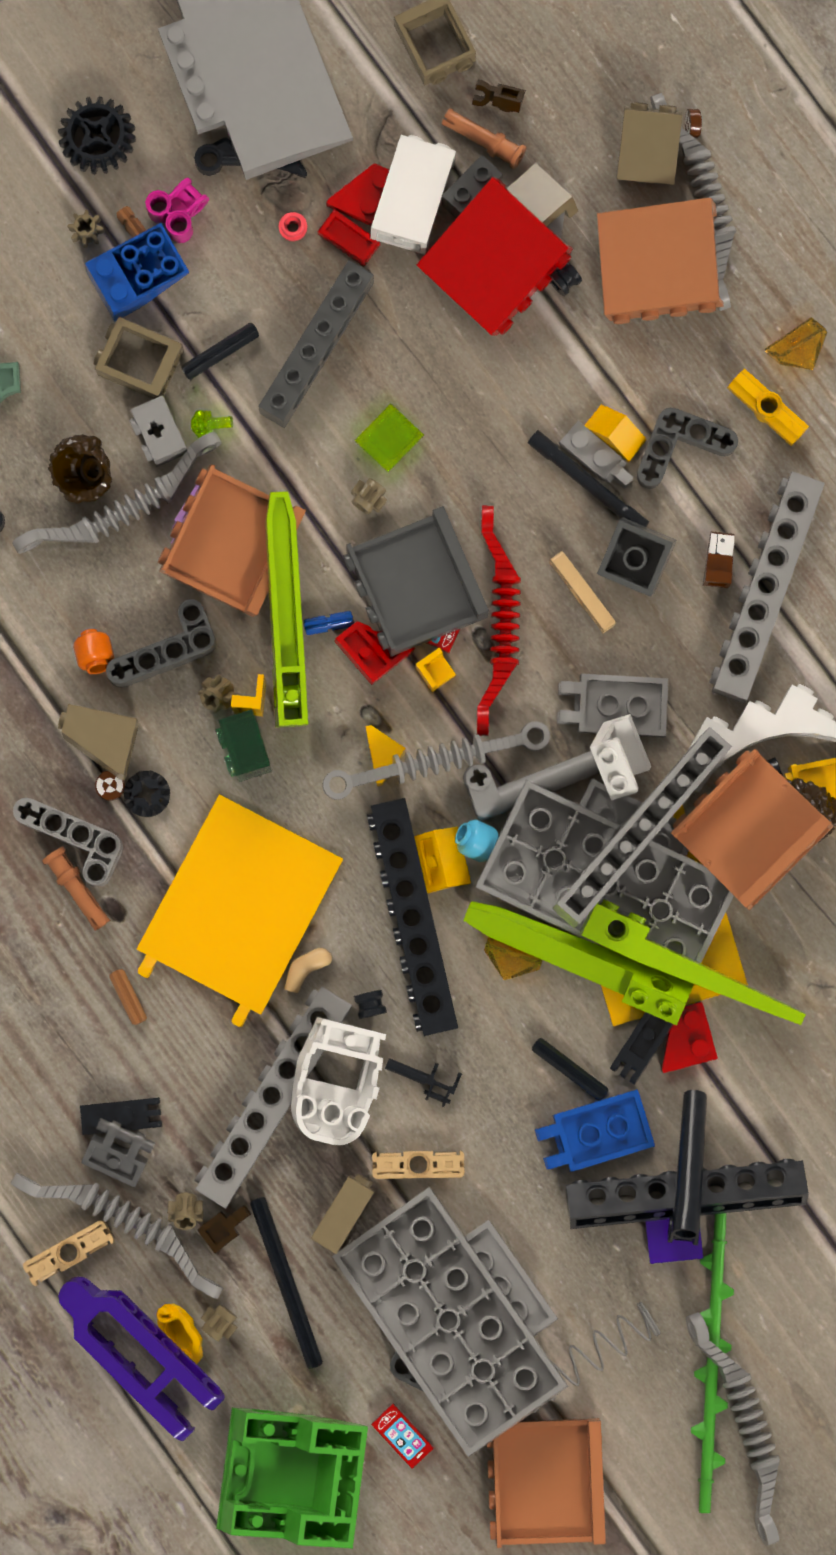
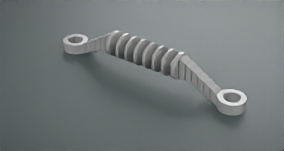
M662 93L650 97L652 109L659 110L660 105H667ZM681 127L679 145L684 155L683 162L687 166L694 165V167L687 171L688 176H697V178L690 182L691 186H701L700 189L694 192V196L697 198H712L716 204L717 216L713 218L719 296L724 302V307L717 308L719 311L731 308L729 294L723 278L733 237L737 231L734 226H725L733 219L729 215L722 216V214L729 210L728 205H719V203L725 200L724 194L715 195L716 192L721 190L722 186L720 183H711L719 176L715 172L708 173V171L715 167L714 162H705L712 156L710 150L701 145L700 142L695 140L693 136Z
M211 432L194 441L173 471L160 478H155V489L147 483L144 484L146 494L143 495L138 489H135L136 499L132 500L127 494L124 495L125 505L123 506L115 500L114 511L105 505V516L102 517L98 512H93L94 522H91L85 516L82 518V521L69 528H37L17 537L12 542L17 553L21 554L37 547L43 541L98 543V532L101 531L106 537H109V526L113 527L117 532L120 531L118 521L121 520L129 526V515H132L138 521L140 520V509L147 515L150 514L149 504H153L157 509H160V498L168 504L171 503L197 457L203 456L221 445L222 442L218 434Z
M534 721L526 724L521 729L520 734L483 742L477 734L473 736V745H470L466 738H462L461 748L452 740L449 751L443 743H440L439 753L437 754L432 746H428L427 756H424L421 749H417L416 759H413L409 751L405 752L404 762L396 754L392 756L393 764L354 775H348L341 770H334L325 776L322 783L323 791L329 798L341 800L348 796L353 787L395 776L400 784L404 783L405 773H408L412 780H416V771L419 770L422 776L426 778L428 768L430 767L433 773L438 775L439 765L441 764L446 772H450V762H454L456 768L461 769L462 759H465L470 767L473 765L474 756L482 764L486 762L485 754L524 746L528 750L538 751L548 744L550 732L546 725ZM531 728L541 731L543 738L539 744L529 742L527 733ZM333 777H341L345 781L346 787L343 792L334 793L330 789L329 782Z
M16 1173L12 1179L11 1184L35 1198H68L79 1204L84 1211L91 1205H94L93 1216L98 1215L102 1210L105 1211L103 1221L107 1222L112 1216L115 1217L113 1225L115 1228L124 1222L125 1234L132 1228H135L134 1239L137 1240L143 1233L146 1234L145 1245H148L155 1239V1250L158 1252L161 1250L174 1257L192 1286L216 1299L219 1298L224 1288L198 1274L192 1260L189 1259L188 1253L174 1231L173 1225L168 1224L161 1230L162 1219L158 1218L151 1224V1213L149 1212L143 1218H140L141 1207L139 1206L132 1213L129 1212L130 1201H127L121 1207L118 1206L119 1195L109 1201L110 1190L107 1189L99 1195L98 1183L41 1186L19 1173Z
M698 1312L686 1317L688 1332L695 1345L719 1367L723 1379V1387L734 1389V1391L727 1395V1399L738 1400L736 1404L731 1406V1410L741 1411L742 1414L735 1418V1422H745L746 1424L738 1431L740 1434L750 1435L743 1441L744 1446L753 1445L754 1447L746 1453L747 1456L758 1458L751 1464V1468L754 1470L759 1483L755 1525L765 1546H769L779 1542V1534L770 1516L780 1458L778 1455L768 1454L776 1447L775 1444H765L764 1442L772 1436L771 1433L760 1431L768 1424L767 1421H757L756 1419L764 1413L763 1410L752 1408L760 1400L759 1398H749L748 1396L756 1390L754 1386L745 1387V1383L752 1379L750 1373H747L715 1344L709 1341V1332L703 1317Z

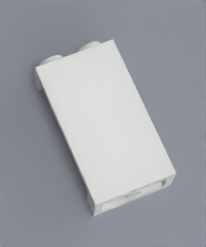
M400 136L371 226L370 239L426 254L430 233L451 167H454L455 150L442 143L431 144L424 142L418 136Z

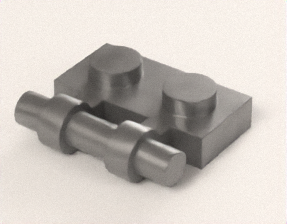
M101 1118L96 1129L106 1133V1137L104 1139L98 1135H93L81 1163L132 1187H136L148 1161V1158L138 1154L139 1149L151 1153L155 1142L146 1139L145 1134L140 1132L135 1134L122 1128L121 1124L114 1120L111 1123ZM115 1138L131 1144L130 1149L128 1150L113 1143Z

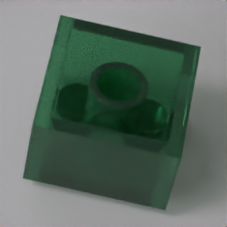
M253 710L218 720L220 728L215 730L222 749H228L229 756L224 757L231 777L236 776L238 781L242 782L273 772Z

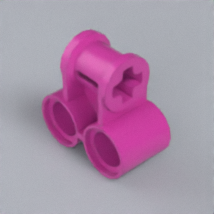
M189 178L182 180L169 195L164 191L156 190L151 192L145 201L150 219L155 223H166L168 235L176 243H185L190 240L193 235L191 218L198 214L209 201L207 195H202L191 185L192 181ZM157 202L167 204L165 210L161 212L152 210V207ZM177 222L187 224L185 230L181 232L172 230V227Z

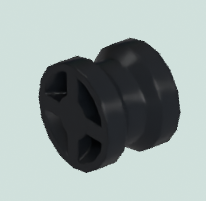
M569 262L561 270L557 268L550 275L552 278L550 284L564 297L569 293L573 285H579L582 282L581 276Z
M382 990L354 996L355 1002L359 1004V1019L387 1013V1009L382 1005L381 1001L383 997Z

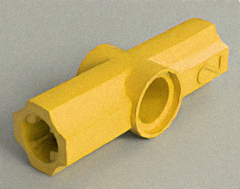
M745 368L727 387L729 391L754 412L757 420L766 423L790 446L808 429L809 426L782 402L778 394L769 391ZM771 402L775 406V411L773 413L764 412L761 408V403Z

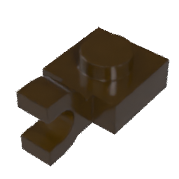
M478 79L475 90L482 91L485 95H474L472 105L484 106L491 101V106L498 107L501 111L519 113L526 90L500 83L496 87Z
M245 1205L228 1218L221 1211L197 1229V1231L212 1251L216 1253L240 1235L234 1227L249 1217L251 1212Z

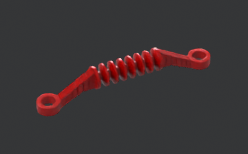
M482 505L481 535L495 562V576L492 577V582L501 585L500 588L492 590V594L500 596V599L491 602L492 606L500 608V611L491 613V617L500 619V622L491 624V628L500 632L491 636V640L499 642V645L491 647L490 651L499 654V657L490 659V664L493 665L492 681L477 706V734L479 736H488L489 708L516 666L519 665V660L511 657V654L517 653L520 650L518 647L511 646L512 642L520 640L519 636L511 634V631L520 629V625L512 623L511 620L520 617V613L512 611V608L520 606L521 602L513 600L512 597L520 595L521 591L512 588V585L521 583V577H518L517 572L514 570L513 565L493 533L494 506Z

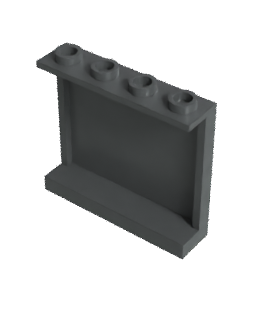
M444 506L434 509L430 517L352 547L351 543L346 544L347 554L343 555L349 572L355 571L358 578L357 581H354L357 592L361 598L366 597L369 604L366 607L369 620L372 624L377 623L380 633L377 634L379 643L383 650L388 649L390 656L488 618L489 609Z

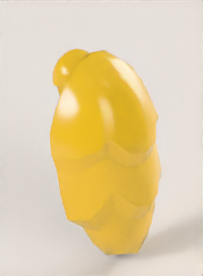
M164 1304L156 1313L158 1327L193 1362L198 1364L203 1357V1338L194 1326L193 1318L186 1310L176 1304Z

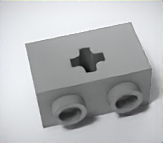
M163 395L131 409L134 418L129 421L136 436L142 434L146 442L141 447L148 462L154 460L156 467H159L185 454L187 451L186 445ZM158 427L162 436L156 438L152 429Z

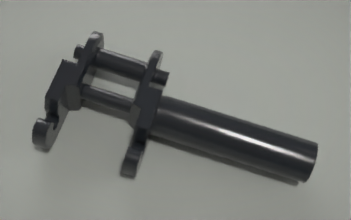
M389 1058L385 1067L386 1070L420 1084L431 1085L429 1091L425 1090L423 1093L427 1095L425 1100H428L429 1097L443 1102L442 1107L446 1103L450 1104L449 1094L454 1095L462 1073L458 1072L454 1085L447 1086L433 1079L439 1065L438 1063H435L431 1075ZM435 1085L447 1090L446 1096L433 1092V1086Z

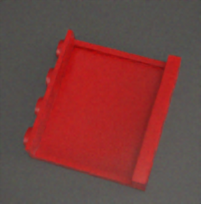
M492 177L416 265L490 335L497 336L499 333L504 335L514 324L511 319L518 311L523 313L533 302L531 297L537 290L541 292L552 281L550 275L556 268L561 270L571 260L572 257L569 254L573 248L563 242L506 188L503 182L498 178Z

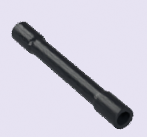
M537 430L529 439L528 444L547 460L552 461L615 513L619 520L624 517L645 527L649 524L646 518L631 506L626 505L563 453L542 432Z

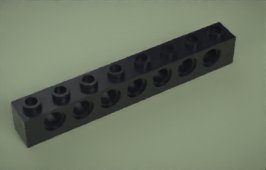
M402 798L371 805L372 813L367 814L370 831L376 830L379 840L373 842L377 860L383 858L385 870L380 871L383 888H390L392 898L386 901L390 917L396 916L398 927L393 928L396 945L402 944L405 956L399 958L403 974L409 973L412 985H407L406 988L410 1003L416 1002L418 1014H413L416 1031H423V1036L425 1037L458 1029L406 799ZM388 825H396L400 829L399 837L395 840L385 838L383 835L384 828ZM402 853L406 856L407 863L403 868L397 869L391 866L390 858L393 854ZM404 881L411 883L414 888L413 893L409 897L399 896L396 891L399 883ZM415 910L419 913L420 921L417 925L408 926L404 923L403 915L406 911ZM419 938L426 942L427 949L423 954L415 955L410 951L409 946L414 939ZM422 967L430 968L434 975L432 981L427 984L420 983L416 978L417 971ZM428 996H435L440 1001V1008L434 1013H429L423 1008V1001Z
M783 1159L778 1163L772 1164L754 1162L743 1167L724 1165L714 1170L703 1168L701 1216L807 1205L809 1192L803 1160ZM666 1171L657 1176L636 1174L628 1179L607 1177L599 1182L578 1180L570 1185H566L570 1229L669 1219L674 1207L677 1172ZM771 1179L779 1180L782 1183V1185L774 1187L771 1186L768 1183V1181ZM747 1182L752 1185V1188L744 1190L738 1184ZM717 1185L720 1186L723 1189V1191L719 1193H714L709 1190V1187ZM658 1191L664 1196L660 1199H654L649 1194ZM628 1194L633 1196L634 1200L624 1202L620 1197ZM598 1197L602 1198L605 1202L601 1205H594L590 1200Z

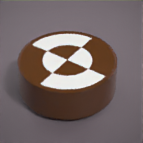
M687 109L685 130L694 138H698L702 129L701 112L699 109Z
M105 771L97 777L95 789L102 799L114 801L124 793V780L118 779L109 771Z

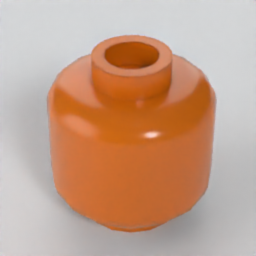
M87 629L74 642L73 649L77 664L89 674L105 672L109 662L114 659L110 637L104 632H98L96 629Z

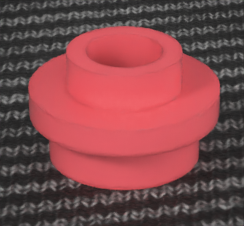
M287 213L279 221V232L288 241H298L307 232V222L299 213ZM290 224H297L298 230L295 232L289 231L288 226Z

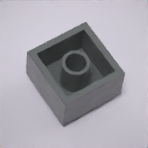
M623 517L618 521L597 574L651 597L656 592L677 540Z

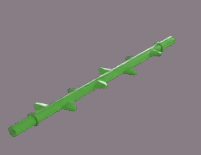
M727 1213L715 1214L713 1240H711V1243H713V1253L700 1259V1264L712 1271L710 1308L700 1314L706 1326L709 1327V1341L724 1353L731 1351L732 1345L720 1338L722 1301L734 1295V1289L723 1282L725 1244H727V1241H725ZM707 1357V1365L694 1371V1377L705 1384L704 1420L691 1427V1433L702 1440L701 1476L698 1479V1482H700L699 1513H711L712 1483H714V1479H712L713 1470L725 1464V1458L714 1451L715 1420L717 1413L728 1408V1402L717 1395L718 1366Z

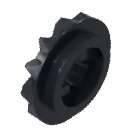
M151 770L139 771L128 779L123 789L124 801L127 807L134 814L141 817H153L160 814L167 807L170 800V787L162 775ZM142 782L149 789L155 790L159 788L158 791L151 795L152 800L150 801L152 805H149L145 798H135L139 796L138 794L142 793Z

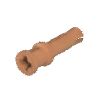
M451 108L446 112L444 117L447 119L442 120L443 126L486 148L489 156L493 158L495 156L509 163L510 168H517L526 152L527 147L525 145L519 146L506 139V135L503 133L494 134Z
M62 846L46 856L42 862L44 865L48 864L57 877V884L66 888L88 919L94 931H96L111 920L103 912L94 896L79 876L81 874L79 872L80 869L73 866L65 854L66 849Z

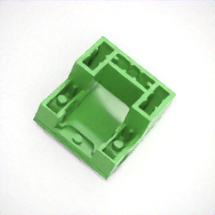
M232 1407L216 1529L235 1536L284 1538L296 1545L353 1549L368 1426L305 1414Z

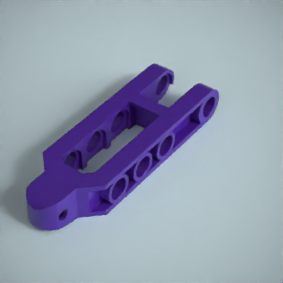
M79 1276L70 1279L62 1286L58 1295L59 1303L73 1317L74 1339L174 1438L185 1441L195 1430V1427L192 1428L190 1422L177 1410L179 1407L162 1391L173 1378L209 1410H215L225 1399L220 1387L123 1291L100 1290L90 1280ZM99 1312H109L165 1368L152 1384L135 1368L136 1364L133 1361L130 1363L113 1347L115 1344L111 1340L108 1342L92 1326L94 1324L92 1319Z

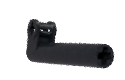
M688 1090L683 1095L675 1199L672 1215L669 1217L667 1242L672 1243L673 1240L692 1242L696 1246L698 1245L700 1233L707 1094L699 1090Z

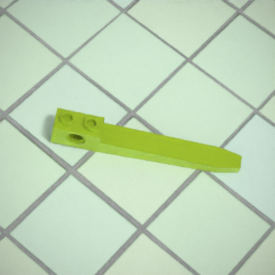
M288 491L270 492L265 528L273 654L272 678L275 728L299 727L308 725L296 519Z
M603 899L602 903L598 902L589 912L580 930L581 936L634 961L799 1025L802 1024L806 1016L804 1012L646 938L650 927L644 924L646 918L630 912L628 916L618 912L620 906L606 899ZM614 920H620L624 923V930L619 935H611L608 932V926Z
M471 901L463 920L490 938L623 994V1003L674 1025H677L694 985L634 961L611 949L502 907Z

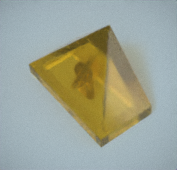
M811 317L765 348V352L780 365L813 370L828 332L825 327Z
M488 937L484 948L485 953L504 980L540 970L543 961Z

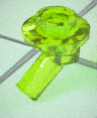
M197 410L191 419V429L198 438L213 432V429L233 428L232 416L212 417L211 411Z

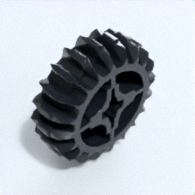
M100 96L97 98L96 103H92L91 98L87 97V105L82 106L79 101L75 103L77 111L68 108L66 112L70 119L61 118V124L64 128L58 129V134L62 137L59 140V145L61 148H65L63 151L64 157H71L70 163L72 166L80 163V170L82 172H85L90 166L91 173L94 175L97 173L98 168H102L103 173L107 174V166L112 165L117 170L119 168L117 160L126 163L128 159L125 153L133 152V147L130 143L136 142V137L132 134L135 131V126L133 123H129L131 120L130 114H123L124 108L121 104L114 108V100L109 99L104 105L103 98ZM97 116H101V117H102V118H101L100 120H98V121H90V120H89V118H92V117H97ZM115 123L120 128V136L116 145L112 143L109 137L113 131L112 126ZM78 127H81L85 136L81 140L82 145L78 148L74 143L76 130ZM91 132L97 135L102 133L103 139L97 136L93 138ZM96 150H104L106 152L100 155H91Z

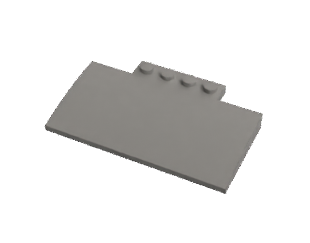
M176 0L183 19L160 27L158 31L198 135L225 125L246 180L353 141L352 134L299 0Z
M526 779L475 887L574 935L598 944L580 934L587 916L579 925L573 928L552 907L640 807L642 802L630 796L611 800L605 784L591 779L580 804H577ZM671 817L601 898L599 903L606 899L620 906L618 912L628 916L630 912L646 918L644 924L650 927L646 938L701 963L734 895L703 864L686 856L689 850L671 834L675 829L673 824L677 820ZM614 920L608 926V932L611 935H619L624 930V923L620 920Z
M428 1187L332 1256L468 1457L569 1387L534 1337L557 1321L558 1318L490 1220H487L464 1237L433 1190Z

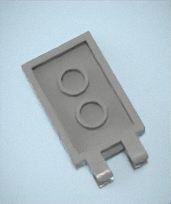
M581 674L580 682L560 681L558 695H575L574 711L559 710L557 712V724H578V733L597 734L603 722L631 714L639 736L666 737L668 678Z

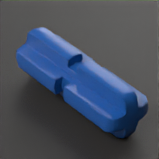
M345 611L329 614L330 617H325L324 615L305 619V632L307 635L328 632V629L334 631L349 628L354 624L352 612Z

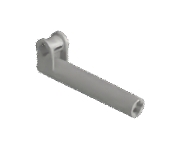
M589 751L499 787H496L489 769L483 765H472L467 768L463 779L476 817L479 821L483 822L512 810L526 779L555 792L596 775L600 771L592 752ZM475 769L478 773H484L485 778L481 780L482 785L480 786L470 781V778L474 776L473 771Z

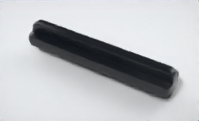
M253 323L243 326L183 364L181 367L183 373L189 380L198 376L258 338L259 332Z
M543 1038L537 1039L532 1046L534 1053L595 1099L602 1100L607 1094L608 1088Z

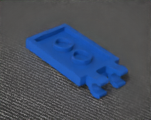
M638 1089L554 1114L552 1116L555 1124L535 1129L538 1141L554 1137L559 1154L543 1158L546 1170L567 1164L569 1172H573L655 1147Z

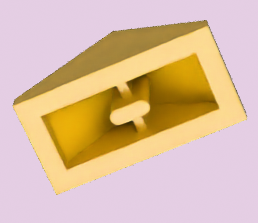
M602 404L584 425L627 462L631 461L647 440L626 415Z
M372 725L365 726L374 769L393 764V755L397 754L400 759L406 752L405 747ZM387 779L376 781L377 786H382Z

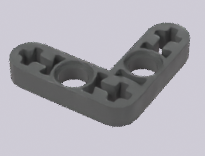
M666 408L657 419L637 471V480L644 488H656L663 479L677 440L725 457L731 455L737 448L738 437L733 430L676 408ZM670 415L675 416V422L683 425L684 419L688 420L684 435L679 433L682 428L680 426L673 425L671 429L667 428L666 421L663 418L668 419ZM693 425L703 426L706 431L705 437L699 440L692 438L689 432L690 428ZM711 429L716 431L713 436L715 438L722 439L724 435L728 436L729 443L732 446L727 445L725 449L720 448L721 443L712 439L711 445L707 444L706 442L711 435ZM656 441H664L668 445L669 450L667 454L659 456L653 452L652 445ZM647 457L655 462L664 463V466H661L659 463L657 464L654 474L658 478H652L651 482L646 481V475L642 473L643 471L648 472L652 461L646 460Z

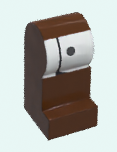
M711 531L702 586L730 587L732 582L734 534Z

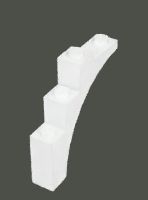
M798 684L797 687L794 685L790 686L775 714L770 712L771 707L758 700L755 703L749 701L732 731L728 729L729 724L715 716L712 719L707 717L690 747L709 727L732 747L693 791V794L697 795L711 774L726 760L743 749L760 742L791 736L814 737L836 743V722L833 720L834 716L820 708L815 711L813 707L818 698L812 696L814 692L811 689Z

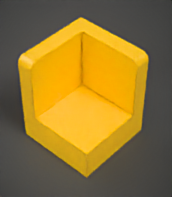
M440 648L416 663V670L431 692L456 676Z

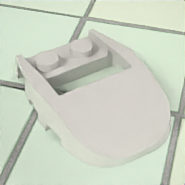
M317 1017L298 1057L292 1091V1117L296 1126L304 1135L312 1140L333 1145H345L360 1136L370 1117L368 1110L372 1100H377L379 1087H377L379 1070L382 1071L383 1058L378 1057L380 1039H386V1034ZM317 1048L364 1060L356 1090L306 1078L311 1056L315 1054Z

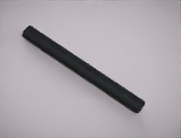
M264 1197L257 1198L250 1202V1206L307 1368L319 1367L323 1361L268 1204Z

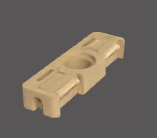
M561 551L551 558L550 565L567 585V588L582 608L601 630V633L604 634L615 626L616 622L565 553Z
M403 1151V1156H401V1153H380V1156H377V1152L372 1155V1174L375 1179L460 1178L465 1173L464 1153L460 1151V1155H457V1152H435V1155H433V1151ZM415 1156H422L427 1161V1168L422 1173H415L410 1168V1161Z
M99 1220L23 1263V1268L30 1276L29 1280L32 1285L38 1286L40 1285L38 1280L42 1282L60 1271L67 1270L88 1258L87 1253L92 1254L108 1245V1241L113 1244L115 1238L107 1223ZM66 1244H71L77 1249V1256L73 1261H66L61 1257V1249Z

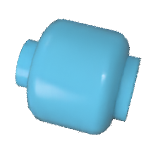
M474 819L463 823L459 827L455 836V843L462 855L477 862H485L488 860L499 835L494 827Z

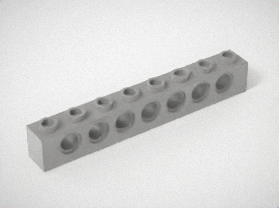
M793 471L788 479L782 478L777 494L782 495L778 506L773 504L767 520L772 522L769 533L763 531L758 548L763 550L759 560L753 559L748 575L753 576L750 586L744 585L738 600L743 603L740 614L734 612L729 625V629L733 630L730 641L724 640L719 656L724 657L721 667H714L709 683L714 684L713 693L743 704L748 700L825 485L824 482ZM792 499L799 501L802 510L799 512L791 511L787 506V501ZM781 526L788 527L792 532V537L790 539L781 538L778 535L777 529ZM771 553L780 555L782 565H771L768 561V555ZM761 580L769 581L773 586V591L771 593L761 592L758 588V582ZM758 607L761 609L763 619H751L748 614L749 608ZM741 634L750 635L753 639V646L749 648L741 646L738 640ZM732 661L740 662L744 667V672L740 675L731 673L729 663Z
M709 727L552 909L573 928L579 925L732 746Z
M321 987L319 992L315 989L311 992L305 1002L309 1006L304 1016L299 1014L296 1016L289 1028L293 1031L288 1041L282 1039L274 1052V1055L277 1056L276 1061L272 1067L269 1065L265 1066L258 1077V1080L262 1082L256 1092L250 1090L242 1103L246 1109L241 1117L236 1115L233 1117L226 1129L230 1132L226 1141L223 1143L219 1140L210 1154L214 1158L209 1168L203 1166L194 1180L198 1183L195 1190L224 1208H227L291 1106L295 1075L290 1079H285L280 1075L279 1069L284 1062L288 1061L292 1062L296 1067L300 1053L295 1048V1042L300 1037H308L313 1027L311 1016L315 1012L321 1011L327 1015L328 1020L342 1023L352 1008L351 1004L324 987ZM317 1048L315 1054H312L306 1078L309 1077L325 1050ZM269 1087H275L280 1092V1099L275 1104H269L264 1099V1092ZM253 1112H259L264 1117V1125L258 1130L252 1129L248 1124V1118ZM238 1137L244 1138L249 1145L248 1151L243 1155L236 1154L232 1148L233 1141ZM221 1163H227L232 1167L233 1174L228 1180H222L217 1176L216 1170Z

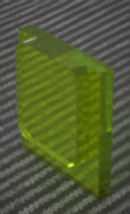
M390 403L355 439V442L389 473L421 440L424 434Z

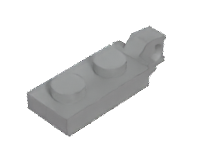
M577 421L559 442L560 446L601 481L605 480L610 484L612 480H615L625 489L633 480V476L624 469L627 463L622 457L580 421Z

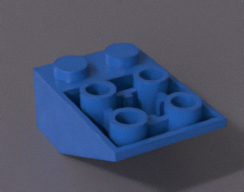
M162 223L85 263L87 275L114 322L117 321L118 317L123 318L140 309L189 274L188 268Z

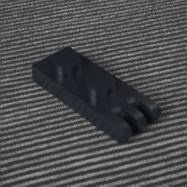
M645 1012L610 1069L616 1072L621 1063L625 1064L620 1076L625 1079L631 1069L634 1070L635 1073L631 1076L629 1082L635 1085L674 1024Z
M160 1097L80 1105L82 1135L104 1133L96 1129L101 1118L111 1123L114 1120L120 1123L121 1127L126 1130L163 1127L162 1121L150 1122V1116L161 1115V1109L149 1110V1104H159Z

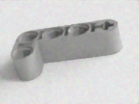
M21 798L15 803L13 815L24 826L89 852L82 871L86 882L95 887H102L108 884L123 851V843L117 835L31 798ZM31 805V809L34 812L42 815L40 821L32 816H27L24 819L25 815L21 813L22 809H28ZM53 816H60L62 819V826L57 831H50L47 825L48 820ZM80 827H86L89 830V837L84 842H76L74 837L75 831ZM112 838L116 841V849L109 854L103 853L101 849L103 841ZM96 865L103 866L105 871L103 878L93 881L90 878V870Z

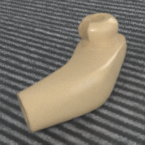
M317 948L295 959L290 966L284 989L299 993L304 980L311 972L328 966L331 963V953L324 948Z

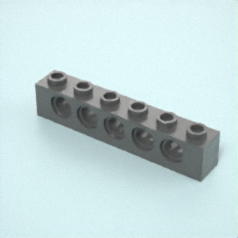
M348 260L258 407L261 415L283 428L287 426L374 284V275Z

